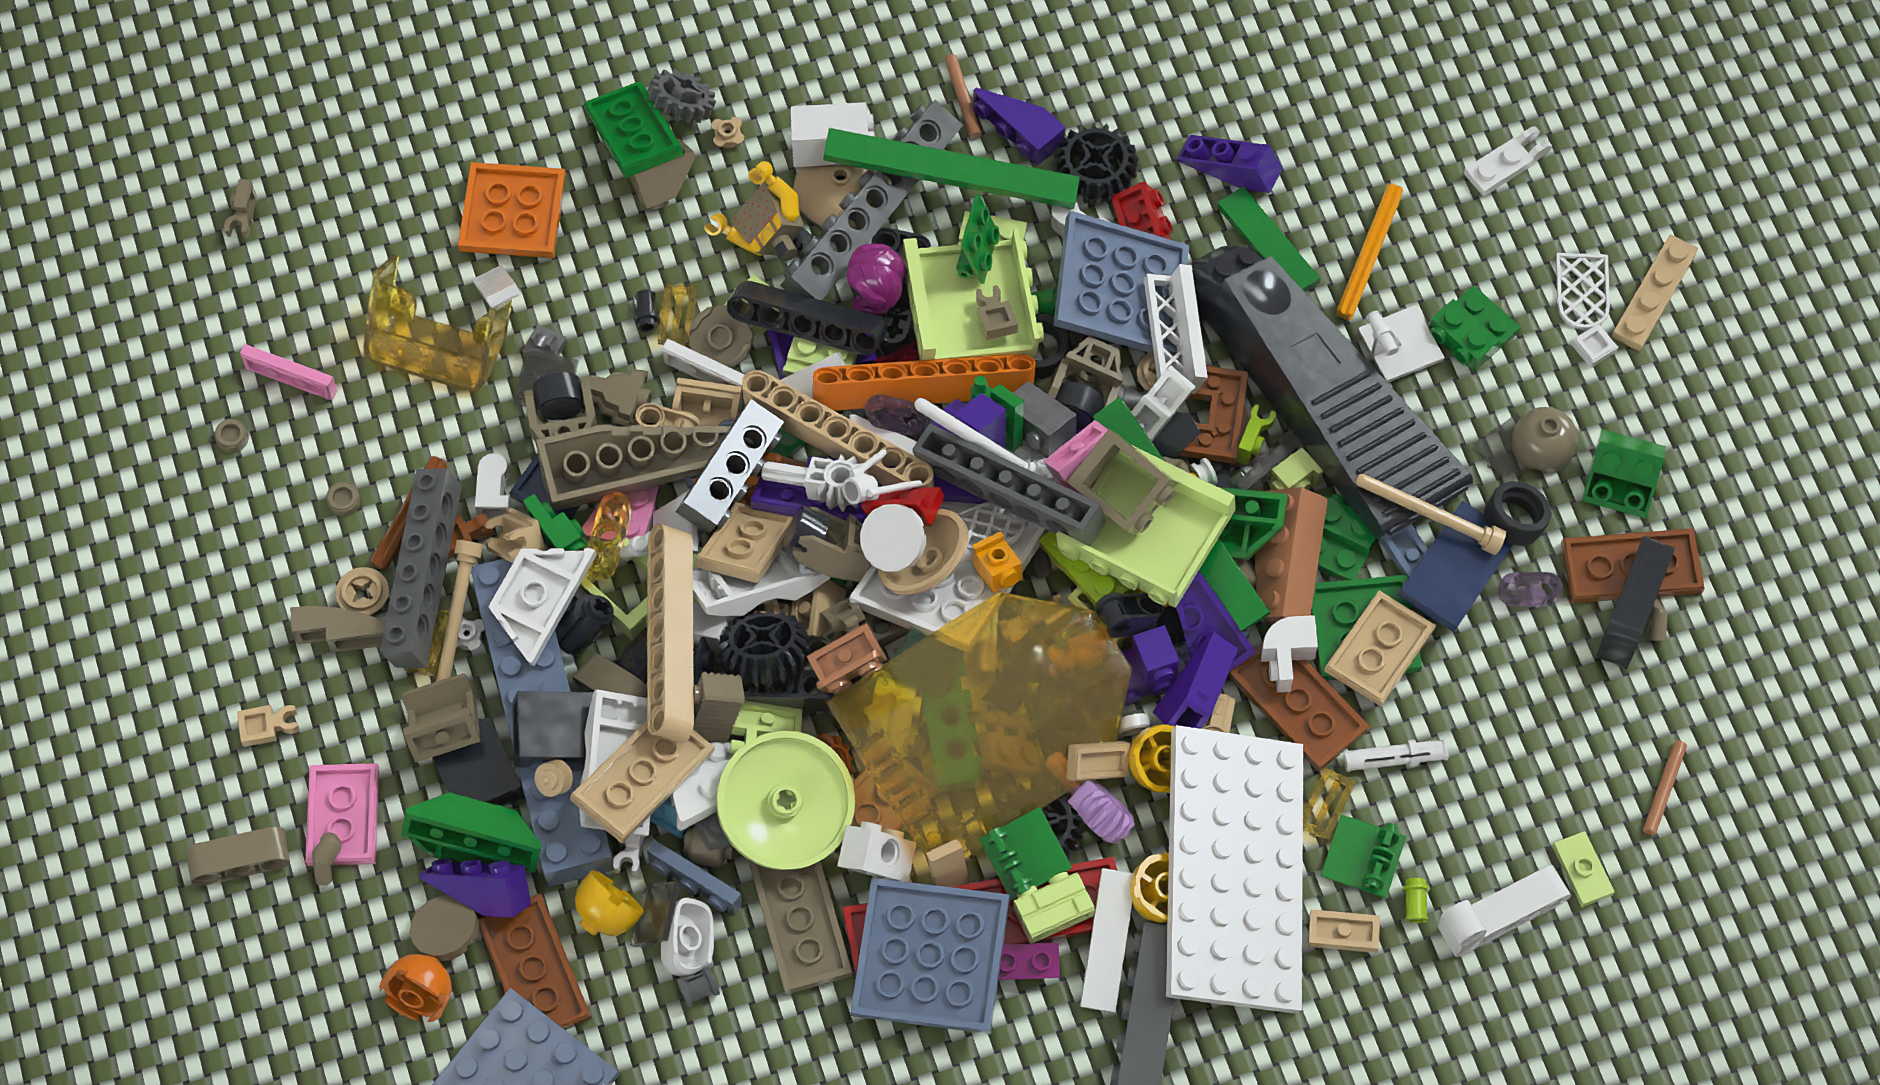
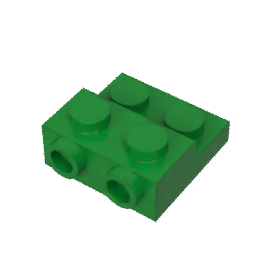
M1474 285L1458 300L1453 298L1431 317L1428 328L1437 343L1444 344L1453 352L1454 357L1460 364L1467 365L1475 372L1519 333L1521 327Z
M535 494L523 500L528 515L538 520L543 542L548 549L564 548L565 551H584V548H590L584 538L585 532L576 519L570 521L564 512L556 516L548 502L544 501L541 503Z
M1332 494L1330 497L1322 495L1328 501L1317 570L1340 581L1357 579L1377 538L1372 535L1354 510L1348 506L1349 504L1344 497L1337 494Z

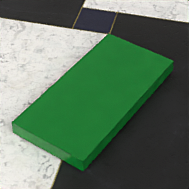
M642 81L635 82L583 103L587 115L624 178L684 156L682 146L658 108L653 107L654 101L648 100L649 93Z

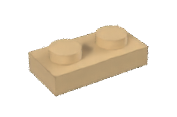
M1311 909L1309 914L1308 947L1377 953L1379 949L1380 916Z

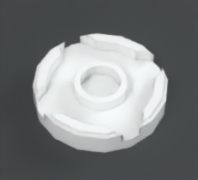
M900 504L882 505L874 509L865 519L860 532L861 548L865 558L874 567L886 572L902 571L914 566L922 557L926 546V535H924L922 519L913 509Z

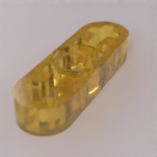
M614 492L607 494L600 502L587 548H591L597 553L587 571L593 580H607L616 572L620 559L619 553L621 548H623L633 513L628 497L624 493ZM611 510H615V514H614L615 520H613V515H612V513H611ZM607 531L617 532L616 536L610 541L604 542L600 540L601 535ZM601 552H603V557H604V559H605L606 562L601 563V560H602V554H601Z

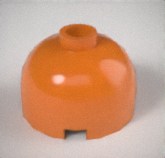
M410 954L392 963L380 982L379 990L381 992L384 988L387 994L384 999L385 1002L399 1014L418 1021L419 1015L430 1017L428 1022H434L441 1018L447 1007L452 993V982L450 975L437 958L430 955Z

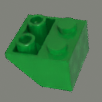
M1601 429L1582 501L1646 518L1665 459L1666 446Z

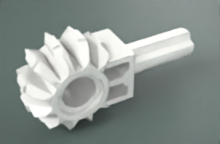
M842 454L835 461L828 457L827 459L812 457L809 468L768 461L762 467V479L804 486L808 499L817 500L820 503L826 502V506L830 510L839 506L844 512L846 506L851 504L844 497L843 482L851 478L849 474L850 469L857 468L863 463L858 464L855 456L845 460ZM858 503L853 504L852 506L857 509Z

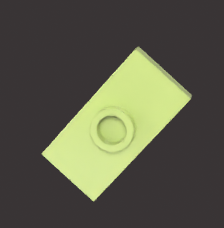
M1585 831L1553 844L1552 848L1581 908L1613 896L1615 891Z

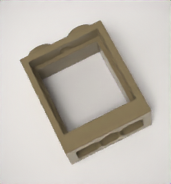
M1108 429L1067 481L1083 496L1100 503L1102 511L1133 535H1136L1138 531L1140 533L1144 532L1150 526L1154 519L1152 514L1159 505L1164 506L1171 500L1175 494L1173 488L1177 484L1174 479L1123 437ZM1120 449L1158 480L1128 519L1090 489L1091 485Z

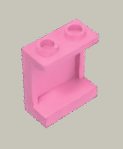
M1094 420L1043 461L1058 484L1081 494L1067 481L1108 431L1106 427ZM1097 478V479L1095 480V482L1091 485L1090 489L1093 488V486H1094V484L1096 483V481L1098 480V478Z

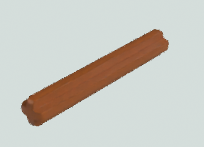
M432 456L424 469H446L447 465L443 459ZM412 489L370 559L372 566L381 571H386L401 547Z

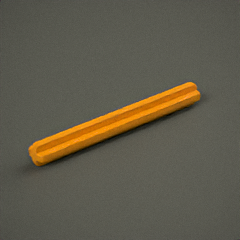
M1391 183L1386 187L1338 305L1336 315L1339 318L1349 321L1354 316L1403 193L1401 186Z

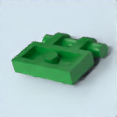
M984 376L975 377L974 384L970 389L971 400L980 393H983L1006 409L1005 447L1015 452L1022 446L1024 400L1001 384L991 388L987 385V379Z

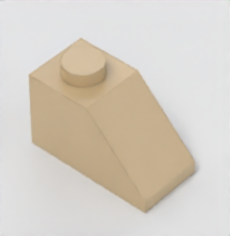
M829 579L815 590L796 601H792L791 615H795L797 621L803 622L810 639L816 638L830 629L825 623L821 611L845 600L846 589Z

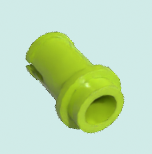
M1424 878L1406 879V885L1402 886V891L1406 892L1405 921L1409 923H1425L1428 921L1427 892L1430 891V886L1426 885V879Z

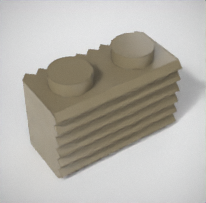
M703 672L698 684L694 685L693 730L705 740L728 742L733 725L737 721V716H739L745 700L742 678L739 675L733 676L730 674L728 676L725 673L723 675L719 673L715 675L712 672L709 674Z

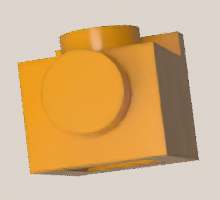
M1001 531L972 545L973 567L992 593L1003 588L1012 587L1022 580V562L1007 544Z

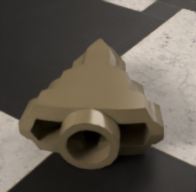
M631 369L627 373L613 372L606 378L594 375L580 378V382L589 379L594 405H598L601 414L612 418L614 425L619 427H630V425H633L637 409L641 405L651 403L652 390L646 389L648 371Z

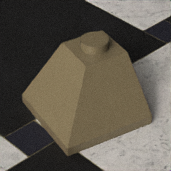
M680 138L677 140L682 146L684 156L628 177L639 201L646 209L651 207L654 210L667 206L669 204L668 200L676 198L695 159V154Z

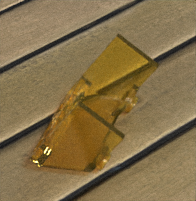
M392 255L373 272L363 343L365 356L375 364L469 392L479 390L487 382L506 338L512 299L495 308L489 306V313L480 317L475 323L474 333L415 316L417 308L415 296L409 290L395 286L399 256Z

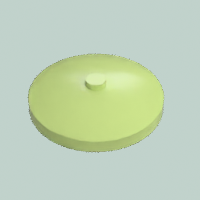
M771 732L747 742L727 762L717 786V816L728 841L746 859L762 867L774 870L801 869L824 859L843 841L846 825L851 826L854 816V786L850 773L842 759L831 747L821 740L801 732Z

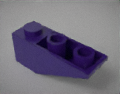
M977 87L973 90V109L981 119H987L991 122L1003 139L1008 138L1016 146L1022 157L1025 159L1030 158L1037 166L1053 154L1056 148L1059 147L1061 138H1065L1066 127L1044 107Z
M1197 135L1189 136L1177 158L1178 162L1238 188L1244 187L1248 191L1263 193L1271 192L1283 170L1270 145Z
M1211 630L1152 713L1165 725L1201 729L1213 712L1238 648Z
M441 858L431 863L432 866L419 874L421 880L483 916L514 917L531 905L524 865H510L508 861L487 864L481 863L477 859L452 862L450 858Z

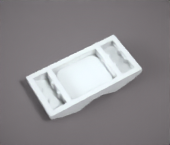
M781 549L759 583L693 567V596L706 614L744 616L759 604L769 603L777 598L796 601L818 588L831 577L800 564L794 556L783 552Z
M595 690L593 692L584 732L586 758L580 785L647 721V698L603 690ZM579 808L581 827L605 830ZM650 816L632 835L645 837L649 835Z

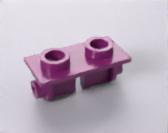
M1059 943L1003 945L998 980L1060 978Z

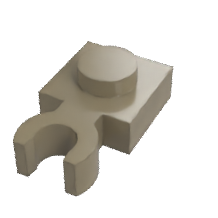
M997 285L993 286V296L985 297L981 289H977L976 303L979 306L977 307V316L986 340L1018 333V323L1009 301L1001 302L1000 288Z

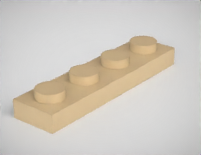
M1671 234L1668 236L1613 331L1611 338L1641 352L1695 258L1698 247Z

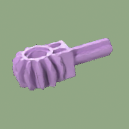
M1059 751L1053 752L1046 758L1045 766L1073 795L1067 802L1073 806L1083 819V822L1106 842L1117 844L1130 833L1131 828L1135 825L1133 816L1121 801L1114 797L1113 794H1110L1100 782L1095 780L1072 781L1066 779L1067 759Z

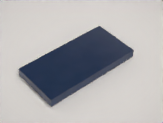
M1463 500L1453 513V515L1482 528L1488 526L1485 522L1484 514ZM1444 526L1398 593V596L1452 632H1455L1512 545L1504 541L1499 552L1493 555L1482 550V546L1477 544L1478 540Z

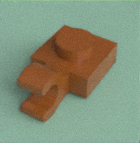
M486 513L477 515L465 523L461 516L456 517L448 559L457 556L454 553L457 540L473 542V539L484 540L495 534L493 529L484 527L488 521Z

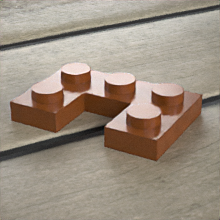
M1206 366L1208 378L1195 394L1191 393L1188 398L1211 402L1208 424L1196 423L1201 434L1178 456L1198 459L1206 458L1211 461L1235 464L1248 372Z

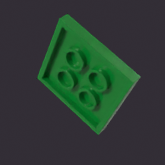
M1407 575L1315 583L1311 616L1315 615L1318 645L1316 653L1319 673L1326 681L1337 680L1324 672L1325 666L1379 590L1413 611L1412 605L1398 596V593L1408 580ZM1420 652L1405 673L1421 672Z

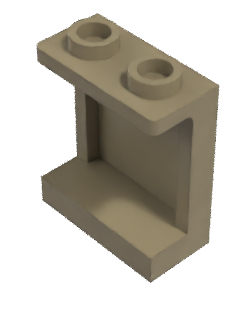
M465 673L402 693V700L408 713L409 726L403 728V735L415 763L481 742L477 701Z

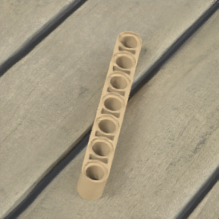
M753 370L744 375L741 385L745 406L752 399L784 422L780 427L781 429L837 460L840 454H842L845 460L855 456L858 464L865 463L881 450H886L887 454L867 470L868 475L873 476L878 483L887 486L920 480L924 483L916 488L934 487L933 469L923 460L764 371Z
M659 523L652 528L647 543V726L649 733L652 735L684 743L689 739L694 725L693 541L690 533Z

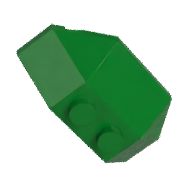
M1219 487L1235 495L1236 507L1219 539L1233 559L1248 560L1284 528L1288 494Z
M450 792L408 807L404 815L400 835L406 840H411L417 847L435 858H450L452 862L477 859L481 863L487 864L508 861L510 865H524L526 872H535L542 846L516 810Z

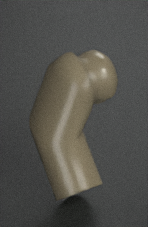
M1656 598L1649 615V640L1666 642L1667 612Z
M328 832L322 835L320 842L312 853L315 883L318 885H328L332 882L331 865L340 853L342 844L335 833Z

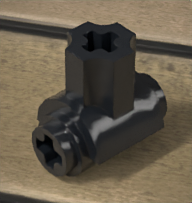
M578 587L555 628L558 644L565 653L575 656L583 654L588 650L613 619L614 608L610 601L600 595L585 594L582 587Z

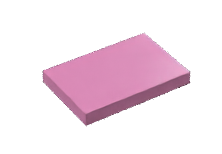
M378 763L310 765L305 860L307 866H313V850L320 842L322 835L328 832L335 833L342 843L341 851L332 865L376 864L379 794Z

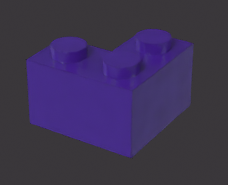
M980 393L966 405L956 399L943 409L949 415L1005 449L1006 409L983 393ZM930 419V424L937 426L951 434H954L950 430L946 429L942 425Z
M1165 625L1133 635L1131 649L1100 659L1099 674L1101 673L1103 676V684L1109 682V693H1114V695L1120 697L1118 705L1129 706L1135 704L1141 697L1152 693L1156 696L1165 694L1177 679L1179 658Z

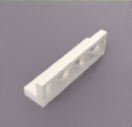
M1179 264L1171 276L1146 274L1144 286L1157 380L1168 367L1172 366L1196 386L1192 394H1195L1208 377L1192 266ZM1155 285L1168 286L1170 297L1166 301L1155 291ZM1162 310L1173 319L1172 327L1168 328L1159 319V313ZM1167 338L1177 347L1176 355L1172 356L1163 347V340Z

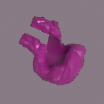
M872 243L864 244L853 252L846 271L849 285L860 294L855 297L853 309L876 316L887 313L900 299L903 292L902 282L905 278L906 266L902 258L889 246Z

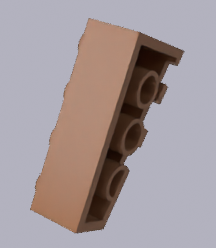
M1302 487L1263 491L1288 494L1284 528L1255 553L1256 592L1271 612L1262 620L1275 624L1277 621L1287 617L1311 616L1328 499Z

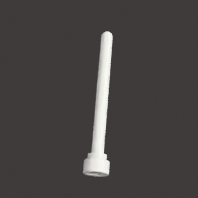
M923 398L915 401L914 405L917 411L964 440L1047 478L1048 468L1036 460L1023 461Z

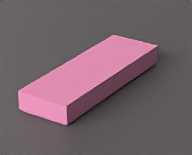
M247 344L243 346L240 352L247 370L328 400H333L338 392L333 376Z

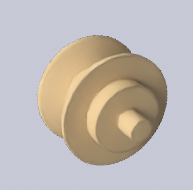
M552 760L541 764L536 769L534 779L537 789L543 795L554 797L567 792L571 788L573 774L570 767L564 761Z

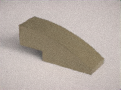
M290 607L291 628L297 644L327 641L331 653L381 647L385 622L376 617L337 607Z

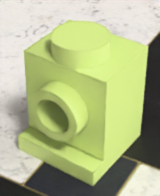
M1300 448L1272 469L1269 480L1270 489L1302 487L1309 490L1312 485L1316 488L1321 483L1323 470L1303 448Z

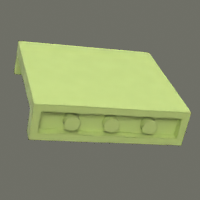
M1018 228L1013 229L1011 240L999 241L994 246L992 268L987 272L984 284L980 283L977 275H971L970 278H962L958 275L956 266L961 254V245L918 249L916 238L903 239L901 258L906 266L905 280L920 360L1009 354L1037 355L1039 342L1044 340L1042 323L1036 322L1035 314H1038L1037 296L1031 295L1030 287L1033 286L1031 268H1026L1024 260H1027V245L1025 240L1020 241ZM997 285L1001 290V302L1009 301L1018 323V333L986 340L977 316V307L979 306L976 303V290L981 289L985 297L993 296V286Z
M1135 447L1177 482L1173 488L1175 494L1171 500L1164 506L1159 505L1152 514L1154 517L1152 523L1142 533L1139 531L1136 535L1128 533L1103 512L1106 523L1091 546L1058 531L1056 534L1058 549H1060V552L1065 557L1076 561L1080 559L1088 563L1092 570L1101 575H1107L1108 573L1118 578L1119 582L1126 588L1131 590L1138 588L1148 593V596L1156 603L1166 605L1167 603L1176 608L1235 512V495ZM1120 449L1103 470L1092 490L1128 519L1158 480Z

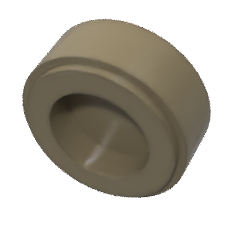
M237 419L222 421L217 425L214 432L218 447L227 453L241 451L249 440L246 426Z
M349 482L334 484L326 495L330 510L338 516H349L355 513L361 504L358 489Z

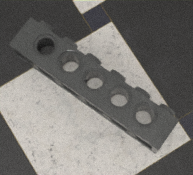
M932 424L928 425L912 449L914 456L932 467L934 476L1055 534L1060 531L1091 546L1106 523L1100 503Z
M416 469L380 652L395 668L427 667L462 485L448 469Z

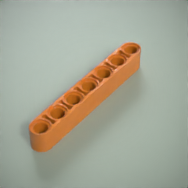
M1009 354L822 367L813 373L812 399L834 411L914 405L915 401L919 398H923L932 404L950 403L956 399L961 402L972 401L970 389L974 384L975 377L984 376L987 379V385L991 388L1001 384L1013 393L1028 381L1034 385L1036 364L1035 360L1028 355Z

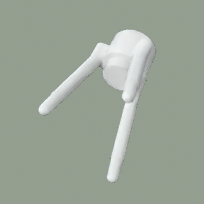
M881 450L861 466L850 469L849 474L851 478L843 482L842 489L846 500L853 505L866 500H877L880 494L920 487L922 482L917 480L878 487L876 479L871 475L864 474V472L887 454L886 450Z

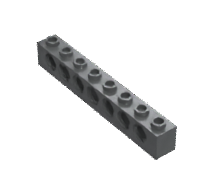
M934 100L927 107L921 104L910 116V119L913 121L908 128L904 125L892 140L944 150L963 124L938 101ZM919 132H922L926 136L927 141L921 138ZM868 169L857 181L856 184L860 188L855 194L850 191L839 203L838 206L842 210L838 215L835 216L832 213L821 225L820 228L824 232L820 237L813 236L803 247L802 251L806 253L800 261L797 258L794 259L783 273L787 277L780 286L786 291L823 300L848 269V263L853 252L858 247L869 243L919 179L874 170L872 172ZM884 175L890 178L892 185L885 181ZM866 197L873 201L874 207L867 203ZM848 219L855 223L856 230L851 228ZM830 241L837 245L838 252L831 248ZM811 263L819 268L820 275L813 271Z

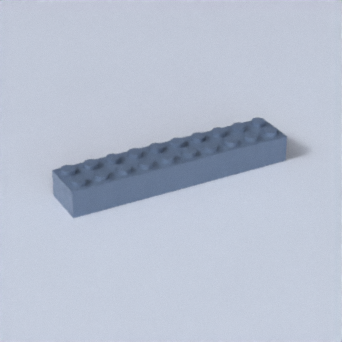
M505 559L472 566L471 574L513 744L512 701L517 691H571L555 630L535 666H532L489 609L492 599L513 564ZM531 761L528 768H518L534 835L542 844L539 856L548 887L583 879L591 870H596L600 873L614 871L606 831L581 827L579 807L570 800L571 794L580 786L585 762H565L572 771L573 783L567 792L554 797L543 795L537 789L534 779L536 769L541 764L550 761Z

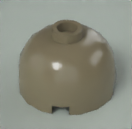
M1538 407L1527 411L1517 421L1512 433L1511 450L1516 460L1530 471L1536 469L1544 471V474H1552L1563 470L1571 462L1578 445L1577 429L1572 419L1563 411L1553 407Z

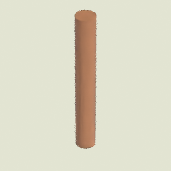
M951 54L945 57L948 72L970 139H977L981 137L982 133L957 56Z
M1675 740L1643 828V832L1647 835L1655 836L1687 748V744L1683 741Z

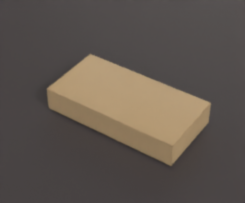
M1118 741L1068 745L1066 779L1080 781L1128 777L1130 743Z
M958 839L926 853L933 885L954 887L970 884L963 848Z

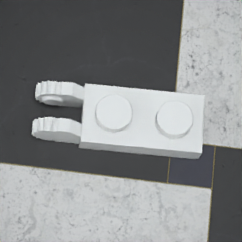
M1536 126L1522 132L1517 138H1512L1466 167L1464 175L1482 196H1486L1532 167L1535 161L1551 150L1552 145L1549 141L1544 140L1534 146L1528 153L1524 147L1534 141L1540 133Z

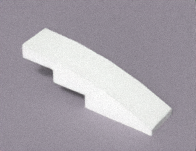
M1172 366L1165 370L1151 390L1141 398L1131 411L1151 441L1155 439L1196 388L1195 385Z

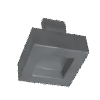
M537 324L522 350L523 356L537 362L546 363L543 365L553 368L551 365L556 363L567 344L566 336Z

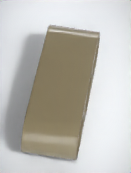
M596 652L572 677L575 683L585 692L603 690L647 698V686L640 679Z
M268 827L193 844L186 849L191 884L197 886L210 885L278 870L290 864L285 829L281 827Z

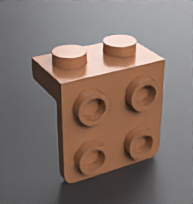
M867 623L806 656L820 680L816 683L818 689L826 693H834V695L853 686L852 679L858 676L868 678L883 669L881 663L887 660Z

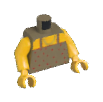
M762 161L748 173V177L753 183L761 185L730 220L733 224L732 227L727 225V218L723 214L716 213L710 219L718 224V228L708 223L704 226V229L711 236H716L722 232L727 235L725 239L756 255H778L781 261H788L798 253L792 241L801 232L804 225L799 213L798 194L780 177L772 175L773 168L769 162Z

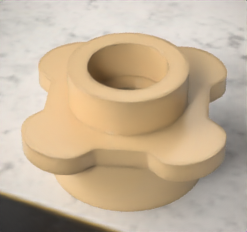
M732 117L730 120L724 121L715 119L711 123V128L715 131L713 143L717 147L733 148L742 144L744 135L740 131L742 126L741 119L738 117Z

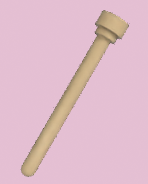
M1359 474L1356 477V484L1359 487L1478 540L1477 544L1481 545L1482 550L1496 555L1504 543L1506 531L1494 525L1482 528L1368 475Z
M464 540L456 541L454 553L457 554L456 560L459 561L436 682L451 677L472 564H476L477 558H481L483 545Z

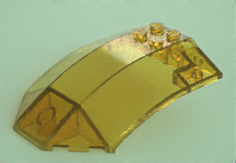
M1000 591L883 664V669L880 671L877 670L870 674L869 677L862 678L826 703L863 764L925 857L927 858V852L958 839L963 848L964 857L967 858L983 847L979 839L986 836L989 831L997 827L1001 828L1038 807L1042 809L1085 781L1066 779L1068 745L1117 742L1132 667L1113 638L1108 636L1105 626L1095 611Z

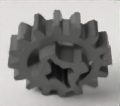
M665 69L662 70L661 74L656 72L647 90L649 93L648 100L655 101L654 108H662L664 116L668 115L674 118L675 121L683 118L689 124L691 119L697 123H701L702 118L708 120L716 104L714 99L715 92L708 91L710 88L709 84H701L700 77L690 75L689 72H685L682 75L677 69H674L672 73Z

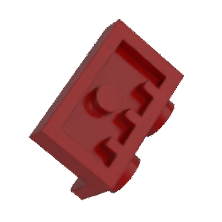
M1143 181L1114 195L1112 203L1119 225L1172 240L1170 234L1173 233V228L1168 217L1163 214L1161 207L1165 206V203L1157 188L1153 189Z
M940 487L911 488L880 494L877 500L863 501L861 507L868 517L874 509L882 505L900 504L913 509L918 514L924 524L922 527H931L945 496Z

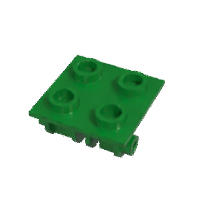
M975 193L956 269L960 277L970 278L971 275H977L980 283L984 284L987 272L992 268V254L994 246L999 242L1000 233L979 193Z
M1041 807L1032 810L1001 828L997 827L989 831L986 836L979 839L1007 894L1010 895L1011 901L1017 898V894L1020 895L1031 889V886L1038 887L1046 883L1053 876L1072 869Z
M1341 814L1321 877L1387 898L1407 836L1399 834L1397 832L1398 826L1395 824L1385 823V826L1381 828Z

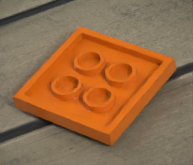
M471 162L458 241L459 251L554 258L566 181L565 169Z

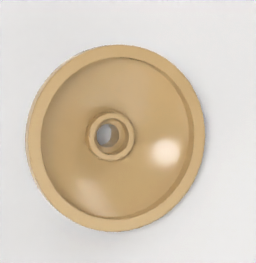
M849 165L800 167L795 177L794 191L798 194L801 214L809 222L820 228L832 213L837 216L842 210L838 206L842 199L850 191L855 194L860 188L856 183L868 169ZM884 175V179L888 183L887 176ZM838 176L846 177L844 180L836 179ZM866 197L867 203L874 207L873 201ZM848 219L851 228L856 230L855 223Z
M939 509L932 526L923 527L924 535H926V546L922 557L914 566L897 572H886L878 569L880 580L891 592L899 595L923 593L942 583L954 572L960 564L968 544V528L957 513L951 510Z

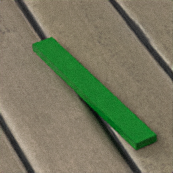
M834 128L828 129L823 161L1074 209L1079 183V176Z
M1121 397L1093 416L1098 423L1118 433L1131 445L1165 461ZM1218 538L1199 570L1240 630L1245 632L1271 614V612Z

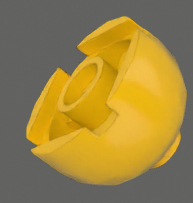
M1161 724L1146 728L1133 738L1130 745L1128 759L1130 773L1139 785L1152 792L1170 793L1171 729L1174 726Z
M1166 852L1164 854H1154L1144 859L1132 872L1133 875L1130 881V897L1134 909L1143 918L1153 923L1167 924L1169 853Z
M591 870L582 880L575 894V907L583 918L579 924L594 936L598 932L607 936H618L629 931L644 914V909L624 889L620 891L613 886L614 881L596 870Z

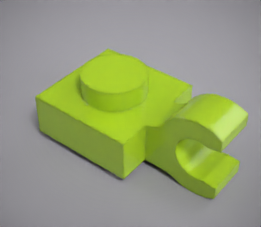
M1255 405L1252 408L1250 420L1238 447L1237 462L1248 465L1252 454L1255 456L1259 455L1265 439L1260 436V433L1273 426L1276 411L1272 410L1267 419H1260L1257 416L1259 405Z

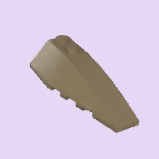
M597 425L536 439L541 475L548 504L553 511H558L649 489L700 474L731 426H695L691 428L663 425V427H643V425L612 427V425Z

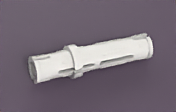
M1445 738L1417 743L1415 740H1407V744L1344 750L1343 752L1347 772L1410 764L1411 767H1415L1420 762L1448 760L1449 758Z

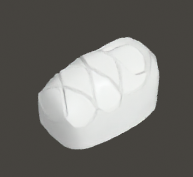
M683 898L671 904L665 918V926L661 935V962L667 972L676 976L687 977L710 964L714 948V925L712 912L708 905L696 899Z

